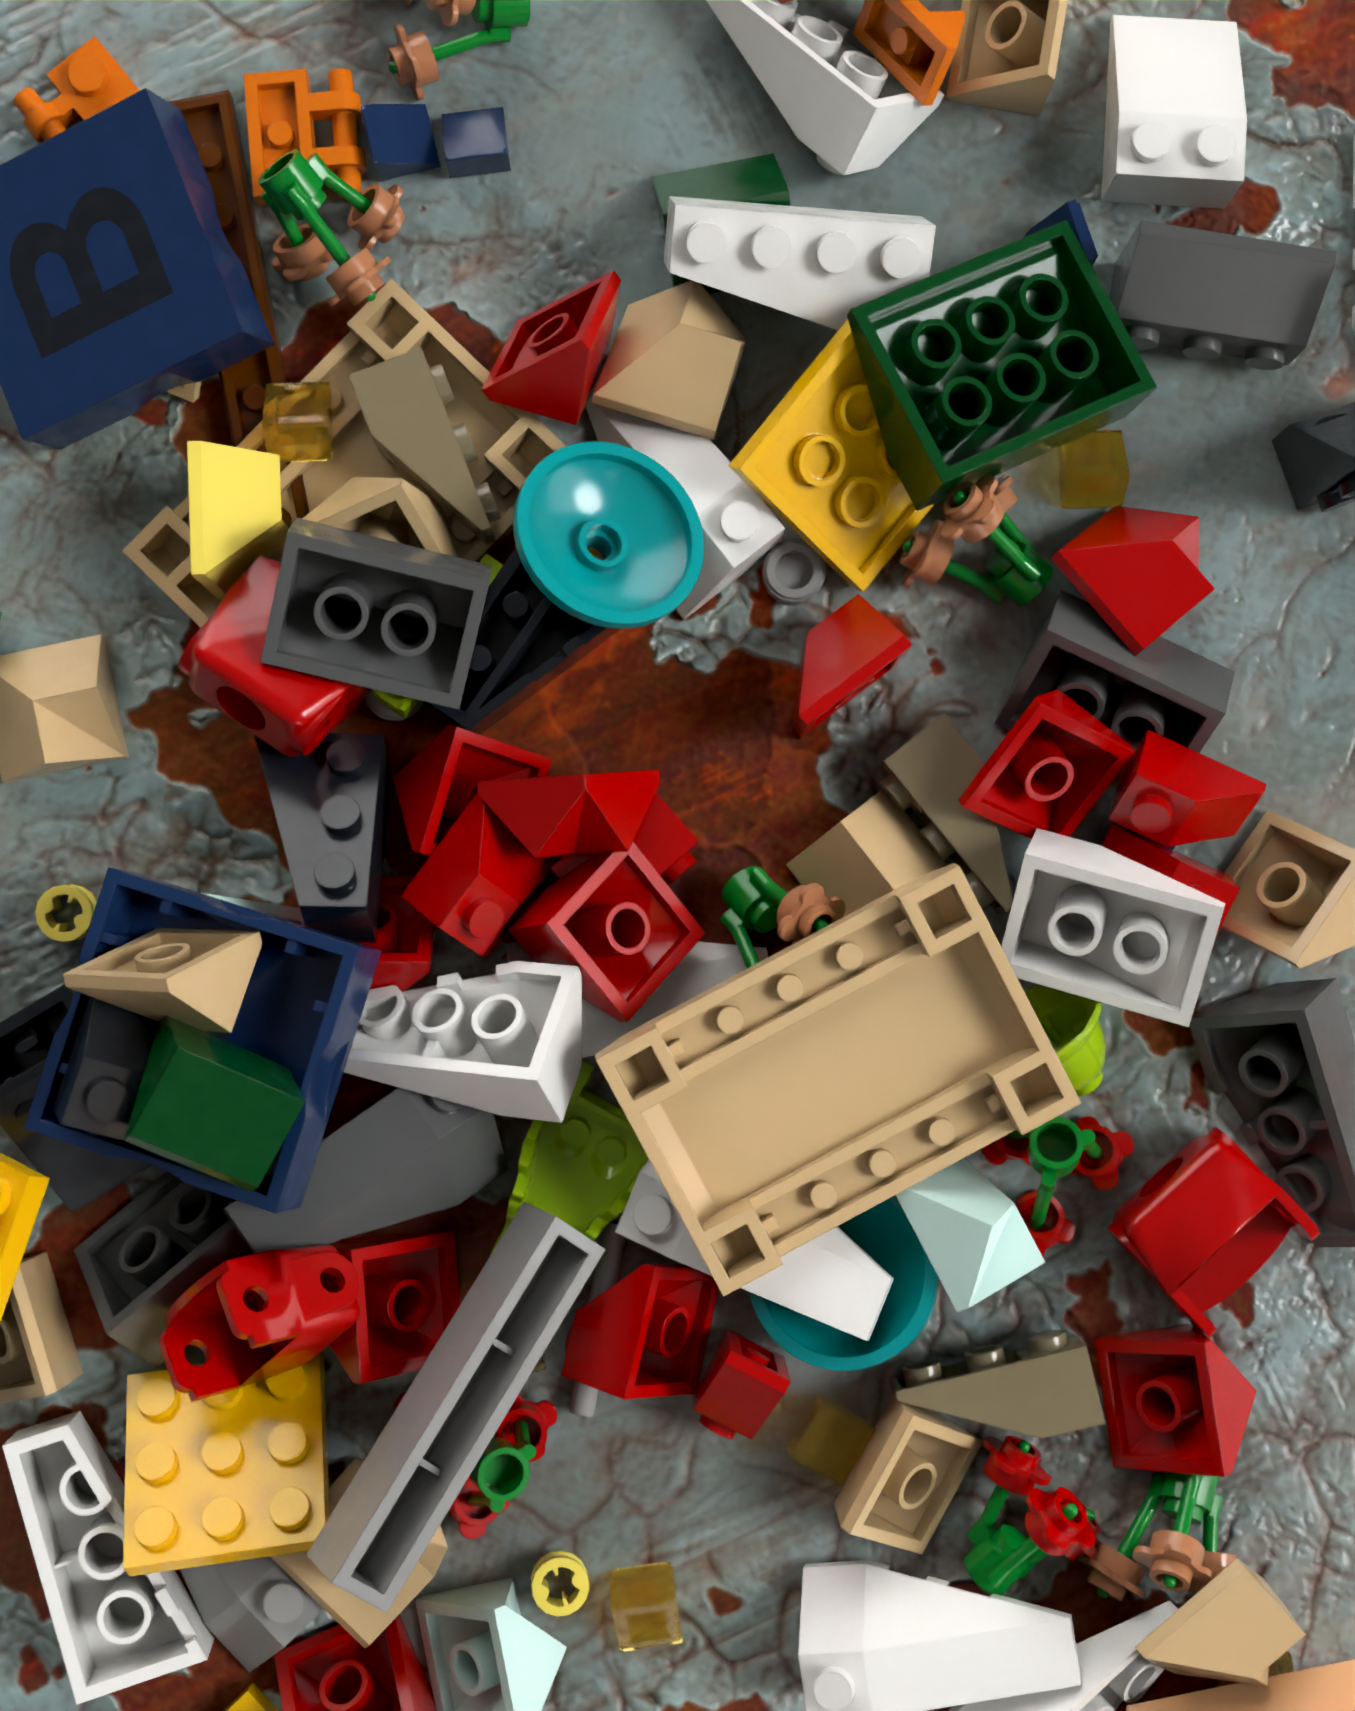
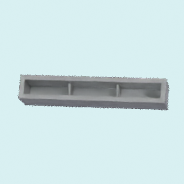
M523 1202L306 1554L310 1561L332 1584L386 1613L388 1612L606 1249L558 1217Z

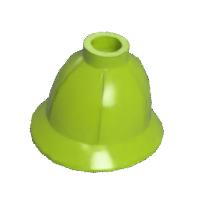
M1039 984L1026 989L1024 992L1077 1095L1083 1096L1093 1092L1102 1082V1069L1105 1063L1106 1041L1099 1021L1101 1002Z

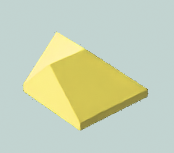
M187 441L191 575L217 599H223L230 587L259 556L270 558L286 540L289 528L282 520L280 455L205 441Z

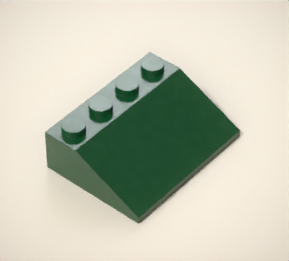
M1067 220L850 309L847 314L887 455L917 511L947 498L954 488L964 482H973L975 484L984 475L991 474L996 476L1125 418L1157 388Z

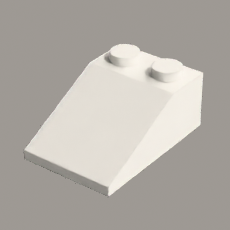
M1113 15L1110 20L1101 201L1225 209L1243 184L1245 173L1247 113L1237 22Z
M1037 828L1024 855L1001 947L1018 979L1189 1027L1225 903L1101 845Z

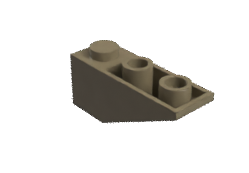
M418 348L349 374L352 387L378 450L486 544L495 542L490 522L501 517L488 483L485 482L475 486L467 463L478 458L465 424L461 423L452 427L446 413L444 404L455 401L442 365L438 364L429 368L422 348Z
M943 713L878 766L885 775L879 781V784L897 808L904 811L910 806L925 824V827L919 831V834L934 854L942 861L950 856L960 866L982 910L984 911L991 906L997 914L1007 912L1011 909L1013 899L997 823L963 808L958 801L985 765V762L946 714Z
M1050 1330L1034 1334L1027 1338L1029 1346L1009 1351H1003L1002 1345L999 1344L977 1347L964 1353L966 1361L941 1366L940 1361L937 1359L914 1362L902 1368L903 1376L889 1379L891 1389L899 1402L1040 1439L1105 1424L1087 1346L1075 1335L1066 1337L1065 1330Z

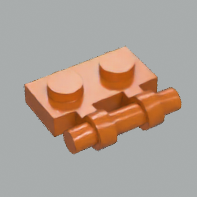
M93 36L46 74L61 93L51 102H44L32 87H27L16 94L13 103L25 117L24 127L37 142L43 143L67 130L66 128L77 119L81 118L84 121L140 90L100 41Z
M306 68L243 74L252 190L257 205H267L261 198L265 190L258 183L260 176L277 159L294 149H298L305 159L313 153H317L330 171L361 194V175L366 173L367 168L365 150L358 146L356 121L362 118L361 96L354 92L352 71L344 68L330 70L328 72L329 91L311 93L310 77ZM328 120L332 122L333 146L316 148L314 121Z

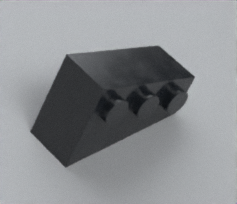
M515 548L488 587L460 709L423 702L460 728L481 735L620 629L606 628L584 622L552 603L531 580L520 560L517 548Z
M328 733L310 754H300L292 757L280 753L255 736L305 926L354 942L376 943L392 775L383 734Z

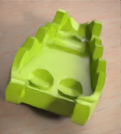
M582 1060V1066L563 1122L533 1120L521 1148L518 1176L508 1203L506 1223L492 1252L523 1202L558 1217L592 1241H595L605 1226L624 1211L639 1172L649 1160L623 1110L583 1089L589 1084L591 1073L594 1069V1066Z

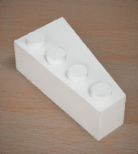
M669 196L664 264L669 273L839 330L848 319L847 314L850 309L930 276L936 225L921 216Z
M81 1411L16 1431L2 1445L76 1705L208 1660L215 1637L205 1626L198 1608L176 1571L171 1570L129 1576L123 1569L125 1485Z

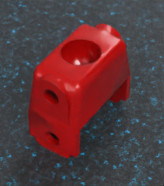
M259 556L230 587L215 613L190 640L183 651L178 668L189 676L191 690L198 697L274 749L289 757L300 754L308 755L332 729L349 717L372 689L260 662L281 562Z
M1214 1127L1205 1136L1195 1137L1117 1209L1113 1216V1222L1107 1227L1109 1233L1144 1270L1155 1287L1185 1319L1208 1338L1217 1329L1203 1312L1223 1301L1248 1281L1279 1247L1290 1228L1299 1236L1311 1241L1321 1233L1317 1228L1318 1226L1279 1185L1267 1177L1245 1152L1217 1127Z
M315 1245L269 1250L226 1260L187 1289L171 1306L164 1318L166 1330L160 1335L159 1347L174 1388L179 1392L188 1393L191 1402L248 1386L310 1362L348 1330L360 1316V1307L356 1299L359 1293L360 1281L358 1272L353 1264L343 1255H340L336 1247L331 1245ZM195 1345L203 1351L205 1361L202 1366H195L187 1361L184 1352L186 1346Z

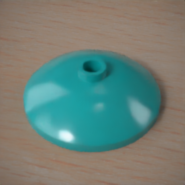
M599 441L575 443L554 451L536 465L522 485L516 499L513 514V533L516 548L526 572L538 589L552 603L584 622L616 629L636 628L654 623L673 612L687 598L699 578L704 559V537L694 504L685 489L668 470L637 450L619 444ZM587 547L597 549L601 553L603 560L595 558L588 551Z
M896 1195L838 1226L894 1278L869 1341L860 1339L749 1292L753 1308L761 1324L771 1338L790 1355L807 1364L827 1370L853 1371L879 1365L901 1353L919 1336L926 1326L937 1301L940 1279Z

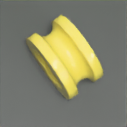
M74 884L54 886L44 892L37 902L35 910L37 925L42 933L52 940L67 942L82 939L87 935L97 900L92 892L82 886ZM64 895H69L68 903L79 902L82 907V914L74 918L76 928L72 931H67L68 923L56 924L53 913L62 908L60 898Z
M558 1550L550 1551L541 1556L534 1564L530 1577L532 1596L537 1606L546 1614L557 1617L567 1616L579 1610L586 1601L589 1592V1579L583 1562L573 1553ZM564 1567L571 1570V1583L576 1589L569 1596L562 1590V1598L550 1597L549 1584L544 1579V1576L550 1570H553L555 1576H557L558 1568Z

